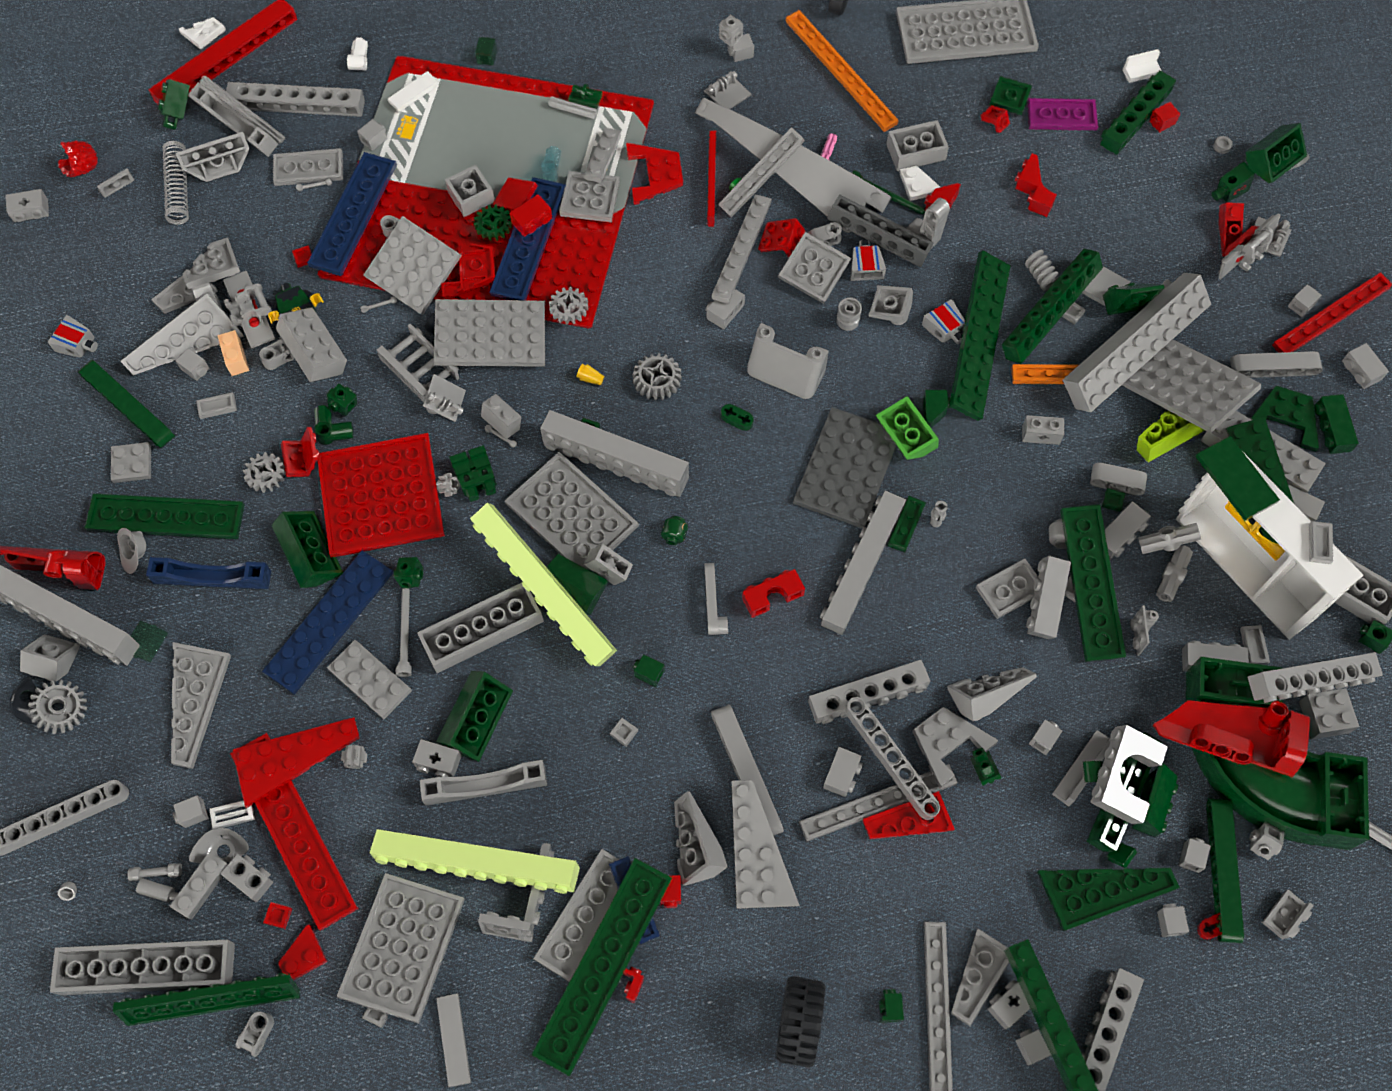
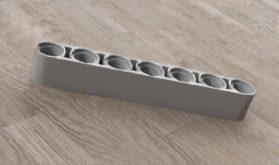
M859 697L851 698L845 708L847 717L917 813L925 820L933 819L940 811V805L867 704ZM850 705H858L860 712H853ZM862 722H871L872 728L866 729ZM876 737H880L884 740L883 746H879L875 743ZM887 755H895L897 761L895 763L890 762L887 759ZM906 771L909 779H902L899 772ZM913 787L920 789V797L913 795ZM926 804H929L933 807V814H929L925 811L924 806Z
M728 704L711 711L712 719L738 780H753L773 836L784 832L779 816L732 707Z
M111 780L0 829V856L125 801L129 796L128 787L118 780ZM120 787L119 792L113 795L115 789ZM100 796V800L94 804L95 798ZM80 805V809L74 813L76 806ZM60 814V818L54 822L56 815ZM40 823V827L34 831L36 824ZM20 832L19 837L14 840L16 833Z

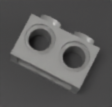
M237 854L220 874L249 898L258 902L274 883L269 879L271 874L262 867L259 870L254 867L255 861L249 856L245 855L242 857ZM244 865V872L237 875L238 868ZM256 878H260V884L257 887H253V881Z

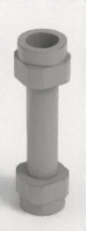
M180 863L168 864V867L149 869L133 867L128 869L129 881H140L144 877L168 875L172 878L182 875Z

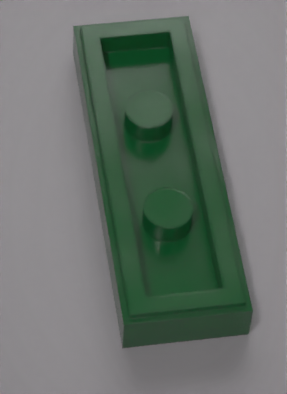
M908 496L887 546L904 553L906 552L926 502Z

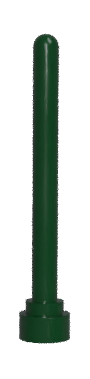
M856 170L852 172V174L891 196V200L921 215L925 214V208L864 179L861 173Z

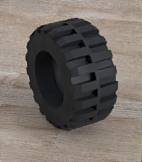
M791 976L787 979L776 1050V1059L780 1063L808 1068L814 1066L824 1008L825 984L822 981Z

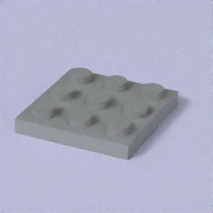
M569 171L560 207V216L612 222L620 177L604 175L602 183L585 180V173Z
M805 232L778 275V278L824 304L851 258Z

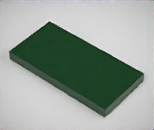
M1231 436L1197 453L1195 456L1244 521L1280 501Z

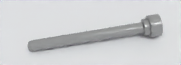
M409 588L402 589L400 662H398L395 675L398 677H409L412 675V666L408 662Z

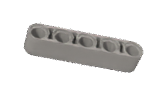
M1314 351L1238 354L1230 358L1231 369L1249 378L1312 376L1323 371L1320 355Z

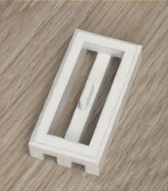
M244 800L211 808L212 829L225 828L255 820L253 807L250 806L247 809L215 816V814L244 807ZM248 814L247 816H243V817H239V818H235V819H231V820H227V821H223V822L216 823V821H220V820H224V819H228V818H232V817H236V816Z

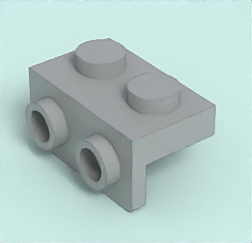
M1285 890L1262 923L1282 940L1289 937L1293 938L1300 931L1298 927L1302 921L1305 922L1311 916L1312 912L1310 910L1314 905L1310 902L1305 904L1290 890Z

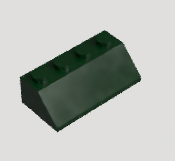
M1301 123L1281 125L1248 149L1245 153L1249 169L1267 183H1273L1307 157Z
M314 511L282 512L271 526L300 588L318 587L343 574L337 558H331L329 555L327 537Z
M471 671L436 742L442 746L459 750L462 756L479 762L513 690L484 671Z

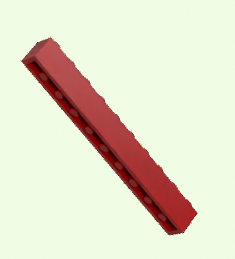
M276 0L151 87L149 92L153 100L158 104L159 100L163 98V93L161 92L163 82L166 83L168 79L190 85L189 93L198 82L200 83L203 76L213 80L298 20L294 8L285 0Z

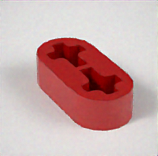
M1220 913L1198 924L1197 932L1201 938L1210 940L1222 934L1219 927L1216 928V923H1219L1216 918H1219L1218 915ZM1206 926H1215V929L1211 930L1210 933H1205L1203 930Z

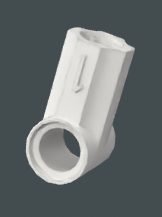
M362 38L353 40L351 54L347 56L349 70L367 69L366 55L368 43Z

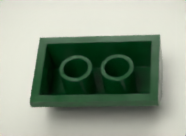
M558 554L549 563L547 569L587 615H591L608 580Z
M1163 763L1161 766H1155L1150 770L1143 787L1140 799L1149 803L1144 823L1132 825V829L1153 837H1157L1165 832L1168 823L1165 819L1173 807L1171 798L1178 789V784L1176 783L1178 776Z

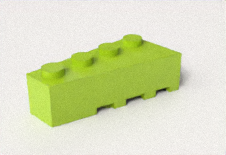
M1168 410L1160 416L1157 422L1151 424L1138 437L1136 451L1147 462H1150L1205 430Z

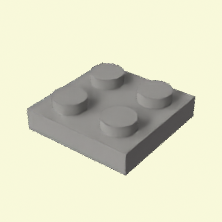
M149 442L111 447V481L113 483L151 479V444Z

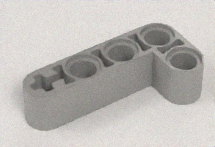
M938 198L926 210L923 220L916 218L906 229L933 242V248L942 237L950 210L948 202L943 198Z

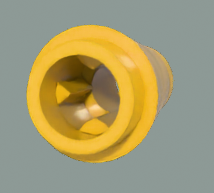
M581 364L576 377L580 378V381L601 386L605 377L588 364Z

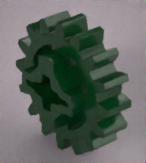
M496 204L494 208L488 205V209L482 207V212H476L477 217H474V227L477 234L482 235V239L488 237L489 241L492 238L498 241L499 236L505 238L504 233H510L509 229L512 228L509 211H505L503 206L498 209Z

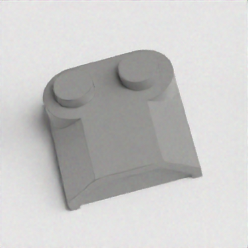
M877 285L874 301L868 314L869 317L890 320L894 325L904 324L908 319L912 306V288Z

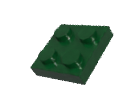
M1000 76L989 106H996L1006 109L1008 112L1022 115L1032 85Z

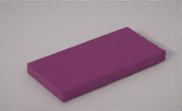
M1028 98L1027 100L1029 129L1097 131L1098 129L1096 99Z

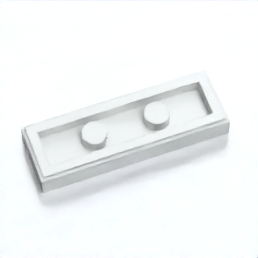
M427 71L389 97L388 101L398 112H401L439 85L438 81Z

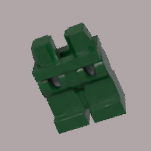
M484 445L468 450L470 458L467 457L466 452L449 457L464 496L467 495L470 502L478 500V491L484 489L486 495L496 494L495 485L497 484Z

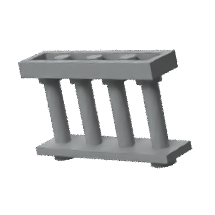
M409 324L410 335L391 350H386L383 346H380L377 349L379 358L424 402L431 381L426 385H421L418 381L420 377L435 366L434 358L415 373H409L407 367L426 352L434 357V346L424 337V334L418 327L414 328ZM415 340L421 345L418 350L405 360L398 362L395 359L398 353ZM443 366L445 370L437 375L445 379L451 374L456 380L460 379L457 366Z

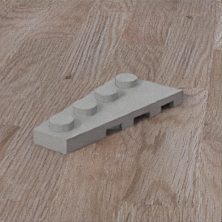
M977 929L951 1012L953 1016L968 1026H971L1009 964L1004 952L1008 947Z

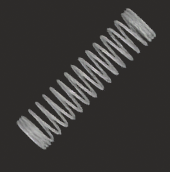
M169 141L163 145L165 219L172 224H183L189 219L187 174L181 169L168 168L170 166L181 167L179 164H168L169 162L179 163V160H169L168 158H177V155L171 154V152L180 151L167 152L166 150L169 148L186 150V147L181 142ZM169 171H174V172H180V171H182V172H184V173H183V174H179V173L170 174V173H168V172H169ZM168 176H183L184 178H169ZM170 180H175V181H181V180H183L184 183H177V182L171 183V182H169V181H170ZM169 185H183L184 187H183V188H180V187H173V188H172V187H170ZM170 189H175V190H181V189H182V190H184V192H171V191H169V190H170ZM170 194H183V195H185V196H183V197H180V196H174V197H172V196H170ZM169 199H184L185 201H171ZM171 203H183V204H185V205H184V206H172V205H170V204H171ZM172 212L180 213V212H181V213H184L185 215L176 216V215H172V214H170V213H172ZM169 214L173 217H187L182 220H173L169 218L167 215Z

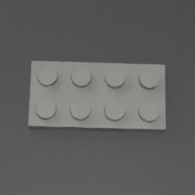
M356 640L327 667L334 676L382 719H385L412 692L410 687Z

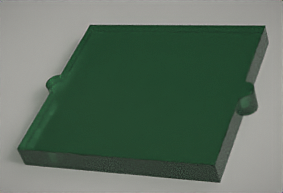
M140 620L131 634V637L140 645L133 655L134 658L139 657L150 663L168 635V632L157 628L155 624L150 625Z

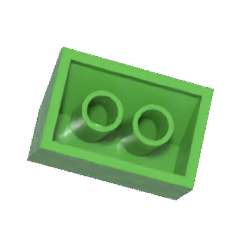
M908 396L876 415L879 422L907 460L924 457L938 448V437Z

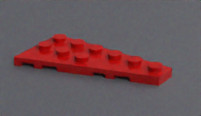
M355 718L233 749L245 808L247 809L255 801L268 796L271 791L284 786L308 771L316 763H321L332 753L340 751L359 739Z

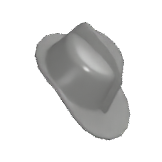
M121 528L117 533L121 565L126 573L132 574L137 569L138 559L142 558L145 554L146 541L141 531L131 532L127 528Z

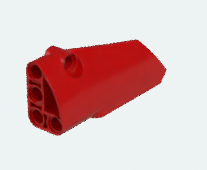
M0 546V555H4L5 561L15 569L44 571V575L52 578H61L64 572L65 577L70 579L73 585L79 589L99 590L106 561L105 556L100 552Z
M1188 700L1171 714L1153 724V727L1161 737L1238 764L1246 765L1252 763L1289 777H1293L1304 763L1308 751L1310 717L1292 710L1289 711L1288 707L1279 701H1273L1266 708Z

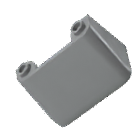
M761 323L757 329L749 358L748 374L753 378L804 399L811 398L826 372L829 351L821 347H812L806 355L772 342L775 337L773 328Z

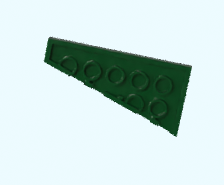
M1171 868L1037 871L1063 932L1180 888Z

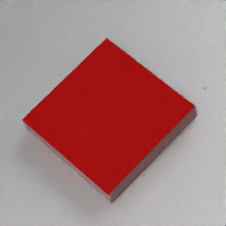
M508 177L492 206L494 207L496 204L498 209L503 206L505 211L511 212L530 200L538 185L532 181Z

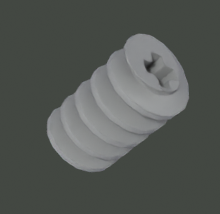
M1038 250L1027 259L1025 265L1029 268L1030 273L1033 274V278L1036 279L1042 290H1049L1058 279L1056 277L1059 273L1058 271L1053 272L1055 267L1050 266V260L1046 261L1047 255H1043V250Z

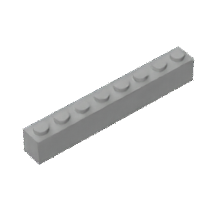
M885 491L883 496H878L875 503L877 508L875 512L871 511L867 519L869 525L867 528L863 527L859 536L862 539L860 543H855L852 553L854 555L852 560L848 558L844 566L846 572L844 576H839L836 583L838 588L836 592H831L828 599L830 605L828 608L824 607L820 615L822 619L821 626L843 635L898 521L906 499L888 491Z

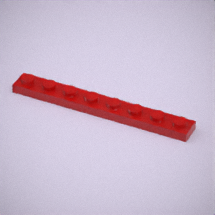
M1380 272L1276 340L1272 346L1278 353L1295 352L1392 287V283Z

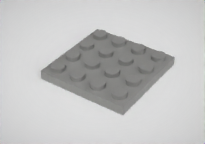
M402 216L363 276L423 315L441 288V283L445 282L462 255Z

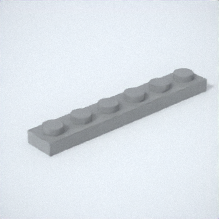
M791 127L718 205L732 218L805 141L804 138Z

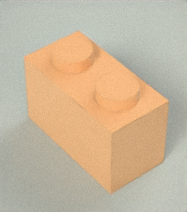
M236 330L217 335L225 365L231 376L250 371L242 342Z

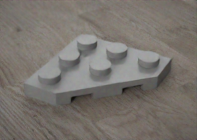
M228 237L210 243L207 246L208 251L196 258L193 262L194 266L190 270H185L183 277L188 289L240 273Z

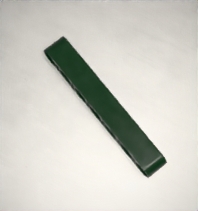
M91 359L77 371L95 390L160 449L175 437L167 426L94 360Z
M1208 799L1206 813L1209 845H1211L1210 861L1215 915L1220 913L1218 915L1219 918H1216L1219 921L1218 924L1216 923V928L1219 927L1220 932H1222L1221 935L1217 936L1219 942L1242 943L1244 940V926L1233 806L1231 800Z

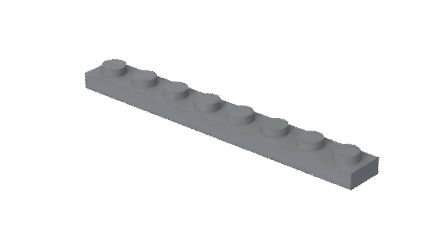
M755 194L712 293L713 300L729 304L771 205V198Z

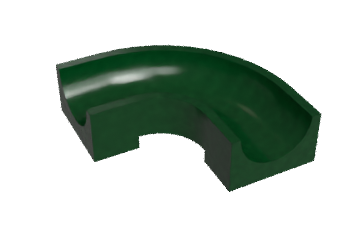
M1200 657L1186 671V702L1191 700L1268 708L1272 702L1264 703L1263 699L1254 701L1248 676L1283 669V667ZM1276 697V698H1277L1276 701H1279V702H1282V703H1283V700H1279V698ZM1192 748L1201 771L1222 799L1231 800L1233 810L1255 826L1260 828L1267 822L1283 831L1284 839L1351 850L1369 840L1367 757L1324 752L1318 755L1307 751V756L1302 766L1293 777H1289L1252 763L1242 765Z

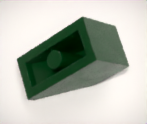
M925 390L923 415L930 428L937 424L946 415L947 409L950 408L951 397H948L947 390Z

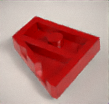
M310 924L303 929L278 963L282 973L290 974L293 980L328 962Z

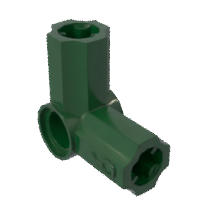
M321 405L314 409V430L320 444L328 445L334 440L352 439L354 437L352 422L332 424L331 409L329 407Z

